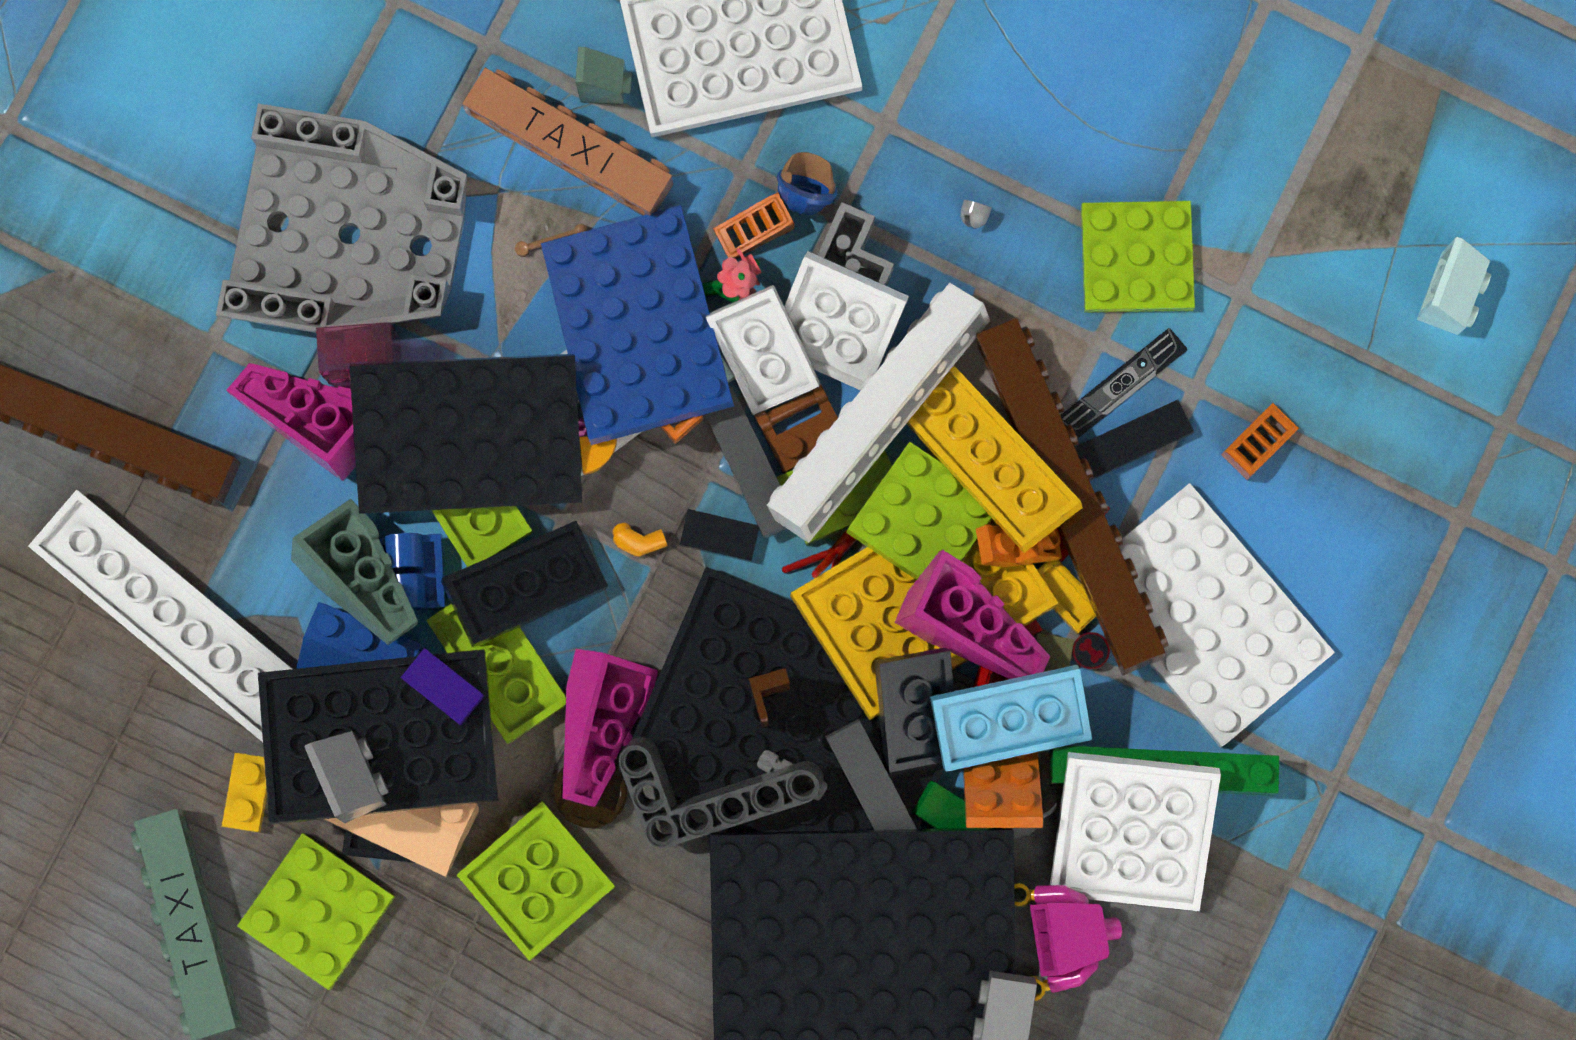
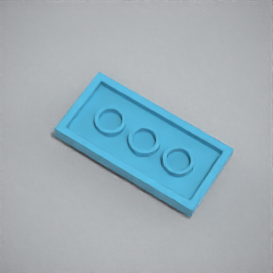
M1078 665L930 697L945 772L1092 740L1081 671Z

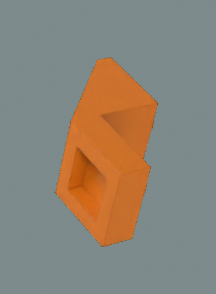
M984 525L976 528L982 565L1005 568L1055 561L1062 558L1059 546L1060 536L1056 529L1023 553L1000 526Z

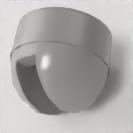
M963 200L960 213L961 220L967 227L980 228L986 224L991 207Z

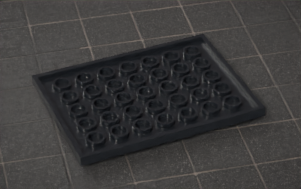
M706 567L632 740L636 737H645L655 743L676 797L683 800L767 773L757 766V762L765 750L778 755V759L781 761L785 759L792 764L804 761L813 762L821 768L824 782L827 783V789L820 800L813 799L808 803L745 822L742 825L758 832L874 830L825 736L859 719L884 765L880 715L872 720L868 719L794 603ZM786 668L790 690L762 697L769 720V726L762 728L749 678ZM952 670L954 691L973 687L975 679ZM632 750L630 752L631 758L636 764H647V757L642 751ZM942 762L895 772L887 771L917 829H919L922 820L912 814V811L929 781L938 784L944 769ZM763 786L760 788L761 794L765 799L774 801L779 798L777 791L773 787ZM737 798L725 799L726 805L731 811L740 812L743 810V805Z
M1013 828L729 832L710 834L714 1040H972L975 1019L983 1018L985 1004L978 1003L981 981L989 980L990 971L1015 974Z

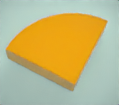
M588 436L579 437L583 474L594 473L609 461L616 449L617 439L591 445Z

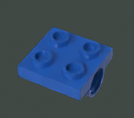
M398 533L387 535L385 538H379L385 553H388L392 569L398 582L402 584L413 611L444 609L447 607L446 591L441 583L442 577H445L442 534Z

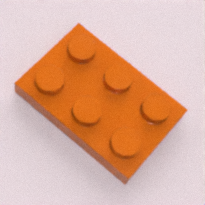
M1038 752L963 768L966 828L1043 827Z

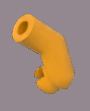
M619 523L612 531L614 536L613 542L616 546L633 556L640 557L668 546L662 529L643 536L632 530L628 523Z

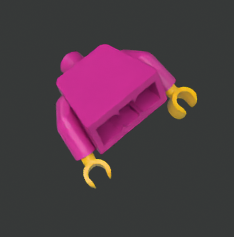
M1015 884L1014 889H1024L1027 894L1024 901H1015V906L1024 907L1030 901L1036 902V904L1030 905L1041 977L1048 976V978L1043 980L1039 976H1030L1036 979V983L1042 989L1040 993L1035 994V1001L1040 1000L1044 996L1045 991L1051 990L1052 993L1083 985L1098 969L1099 961L1109 957L1108 941L1121 938L1122 926L1117 917L1104 918L1103 909L1100 904H1089L1086 895L1066 885H1037L1035 889H1029L1024 884Z

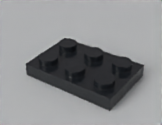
M944 647L874 660L885 769L888 772H895L941 763L942 758L930 697L954 692L951 651Z

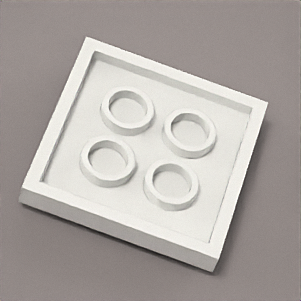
M807 251L784 308L814 370L861 390L866 378L871 374H875L879 369L909 296Z

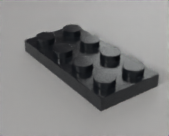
M577 521L442 577L441 580L472 648L602 592L608 587Z

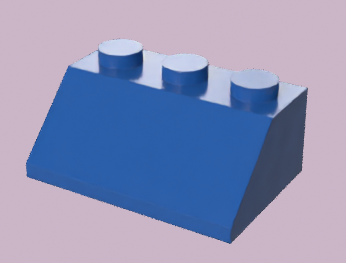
M318 602L303 637L296 669L418 656L424 648H427L423 644L404 636L387 645L352 615Z

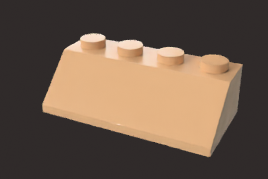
M477 803L369 814L362 815L347 823H343L337 818L324 820L447 877L476 819L479 807Z

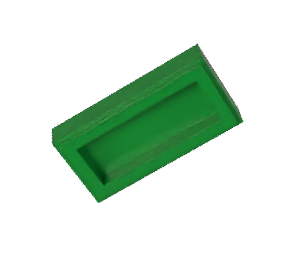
M929 781L912 814L936 829L966 828L965 801L936 782Z

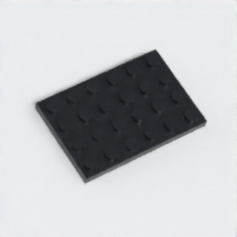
M575 354L350 364L359 514L582 503Z
M485 650L433 654L484 695V698L461 726L400 678L418 656L258 673L269 824L336 818L304 746L350 731L357 735L358 740L365 737L374 757L368 760L373 774L381 773L389 793L383 795L387 805L365 815L499 801Z

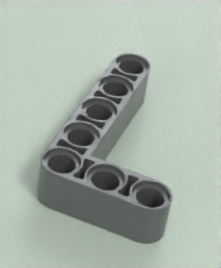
M636 737L628 743L619 757V766L647 841L657 848H668L808 803L818 795L824 781L821 768L813 762L804 761L677 802L658 748L652 740L645 737ZM632 750L642 751L647 757V764H636L632 760L630 752ZM803 774L809 776L814 782V787L802 789L796 783L795 777ZM652 785L657 788L660 798L656 800L649 799L644 794L643 786ZM763 786L773 787L777 791L779 798L774 801L765 799L761 794L760 788ZM737 798L741 801L743 810L740 812L731 811L727 807L725 799ZM692 809L704 811L708 817V822H696L693 820L690 811ZM656 821H667L672 826L673 833L663 834L658 831Z

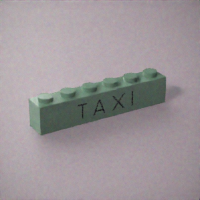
M174 809L134 821L136 831L131 832L132 842L136 852H142L145 867L141 868V875L146 889H151L155 903L151 904V913L155 924L162 927L165 939L160 941L161 951L165 961H171L174 976L170 977V984L175 998H181L184 1012L180 1013V1022L184 1034H190L191 1040H201L243 1027L185 811Z

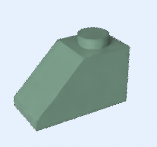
M578 46L575 82L580 102L624 105V94H631L632 72H626L625 61L587 47Z

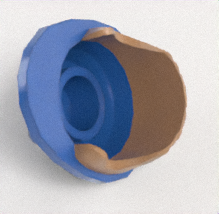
M799 152L793 154L776 177L778 193L784 204L792 212H797L800 215H813L820 212L826 205L832 204L838 194L836 183L833 180L831 164L813 153Z

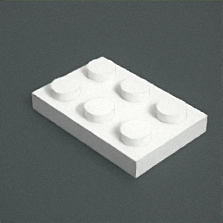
M774 285L715 310L706 316L710 328H714L717 342L753 415L820 386V381Z

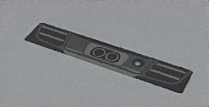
M1170 328L1166 329L1060 416L1064 425L1071 424L1078 439L1186 352L1187 347Z

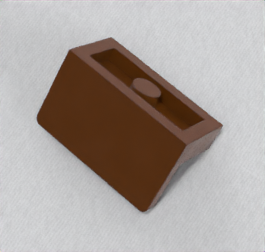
M786 668L749 678L762 728L769 726L762 697L790 690Z

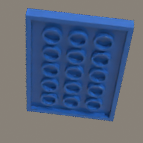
M681 205L653 212L650 216L646 214L541 243L567 353L575 354L577 394L591 445L734 407L714 328H710L706 319L710 311Z

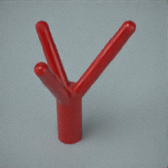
M846 530L830 549L786 565L782 568V572L788 573L823 560L811 573L813 578H817L831 563V568L840 564L842 556L857 540L847 534Z

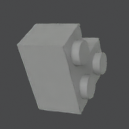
M841 202L818 256L885 286L888 285L893 274L894 263L864 251L874 228L875 216Z

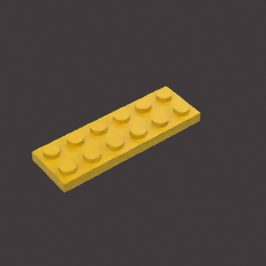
M955 366L950 369L906 423L1023 553L1083 508L1079 498Z

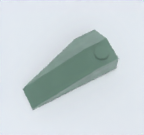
M349 499L293 537L292 562L318 589L387 645L418 624L403 586L398 582L392 569L388 553H385L379 540V533L375 524L365 513L359 514V507L352 499Z

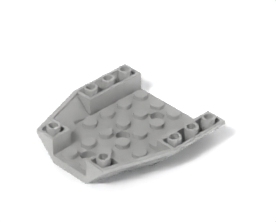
M258 103L251 137L256 145L230 279L222 281L216 316L320 334L441 317L452 289L465 221L467 174L366 121ZM279 214L287 216L289 224L284 231L274 232L270 230V221L274 216ZM349 226L357 227L360 230V237L353 244H345L341 241L342 231ZM420 238H426L432 244L430 252L424 256H417L412 253L413 243Z

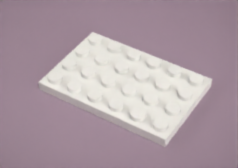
M620 0L651 138L862 91L863 86L842 0Z
M1190 483L1122 539L1123 545L1119 546L1124 560L1131 558L1138 574V579L1134 580L1139 593L1146 592L1153 608V612L1149 614L1154 627L1161 626L1169 645L1164 648L1166 652L1164 659L1154 662L1150 666L1220 748L1335 653Z

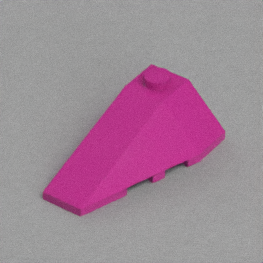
M249 363L227 388L226 391L340 480L344 481L356 467L350 388L342 386L336 388L324 385L319 380L311 378L305 380L289 376L287 372Z

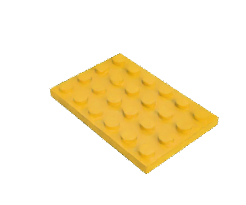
M993 519L988 524L999 526ZM978 540L962 561L978 573L982 578L980 582L992 596L997 595L1004 603L1002 607L1016 623H1022L1023 626H1026L1059 604L1033 564L1005 568L982 565ZM866 547L791 592L790 597L869 720H872L879 715L874 660L939 649L940 647L924 641L895 623L907 592L916 579ZM951 653L952 670L968 661Z

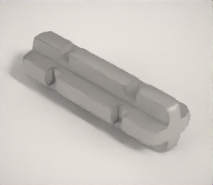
M765 750L757 762L758 768L767 773L793 764L785 759L781 761L778 759V755L769 750ZM803 774L795 777L796 783L802 789L814 787V782L809 776ZM823 781L818 795L814 798L815 800L822 798L827 789L826 782Z

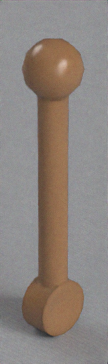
M578 224L573 230L528 244L520 241L515 245V252L518 256L525 257L529 254L530 250L541 247V243L588 231V228L584 224Z

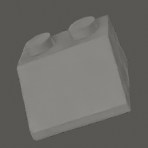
M350 731L304 746L331 810L337 819L347 823L387 805L383 795L389 793L381 773L373 774L368 760L374 757L365 737L358 740L357 735Z

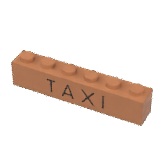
M487 68L483 69L462 103L467 115L638 214L650 216L653 212H657L673 186L672 175L669 174L670 169L666 165L655 159H651L648 162L639 157V151L632 145L624 141H620L619 144L606 138L608 133L593 123H589L588 126L575 120L577 118L575 113L562 105H558L557 108L544 102L546 100L545 96L535 89L527 87L525 91L514 84L515 80L504 71L497 69L494 73Z

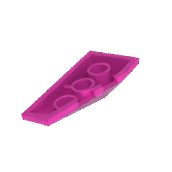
M944 550L939 551L908 590L895 623L926 642L940 648L945 647L951 653L1009 679L1044 672L1050 658L1045 649L1022 623H1016L1002 607L1004 603L997 595L992 596L980 582L982 578L972 567Z
M582 649L575 650L566 688L563 799L592 807L596 806L616 769L614 761L622 746L626 747L632 740L633 736L630 732L638 717H641L654 689L658 670L602 652Z

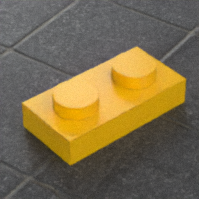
M234 753L222 827L261 833L267 800L264 757Z

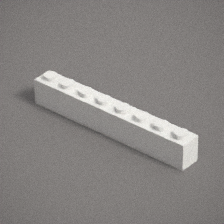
M951 283L932 298L927 311L920 319L912 322L904 339L897 347L895 346L889 350L881 367L875 374H871L866 378L858 395L852 402H848L843 406L839 413V418L829 430L827 429L820 434L816 441V446L807 457L801 458L793 469V474L784 485L777 487L773 491L767 506L775 521L809 543L976 339V334L981 333L990 322L983 302Z

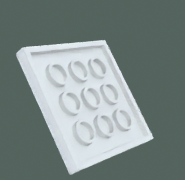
M1068 752L1050 885H1066L1086 895L1090 900L1200 911L1221 777L1220 768Z

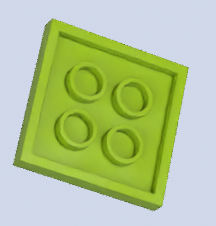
M1191 201L1096 202L1081 204L1084 313L1194 310Z
M909 441L850 524L846 533L917 580L941 550L963 561L977 541L976 528L988 525L992 518L940 461Z
M543 801L457 874V877L529 961L616 887Z
M302 833L237 927L321 986L331 990L388 909L395 896L314 839Z

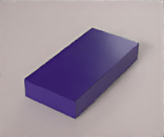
M425 648L400 677L460 726L484 698L480 691Z

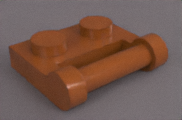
M821 384L819 387L767 413L762 411L754 415L783 474L792 471L801 458L807 457L816 446V441L820 434L827 429L829 430L838 419ZM815 404L818 405L821 411L820 414L776 435L772 427L773 425Z

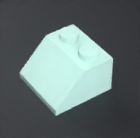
M1456 237L1440 255L1417 320L1459 335L1466 326L1471 328L1479 311V307L1474 306L1478 293L1484 294L1491 278V274L1486 272L1490 260L1464 239Z

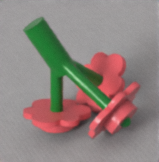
M740 248L736 249L742 260L738 262L732 257L725 259L722 263L723 270L717 274L718 280L702 282L705 296L719 295L731 302H736L754 294L756 291L754 286L760 285L756 277L762 273L759 268L760 261L754 259L752 254L745 257Z

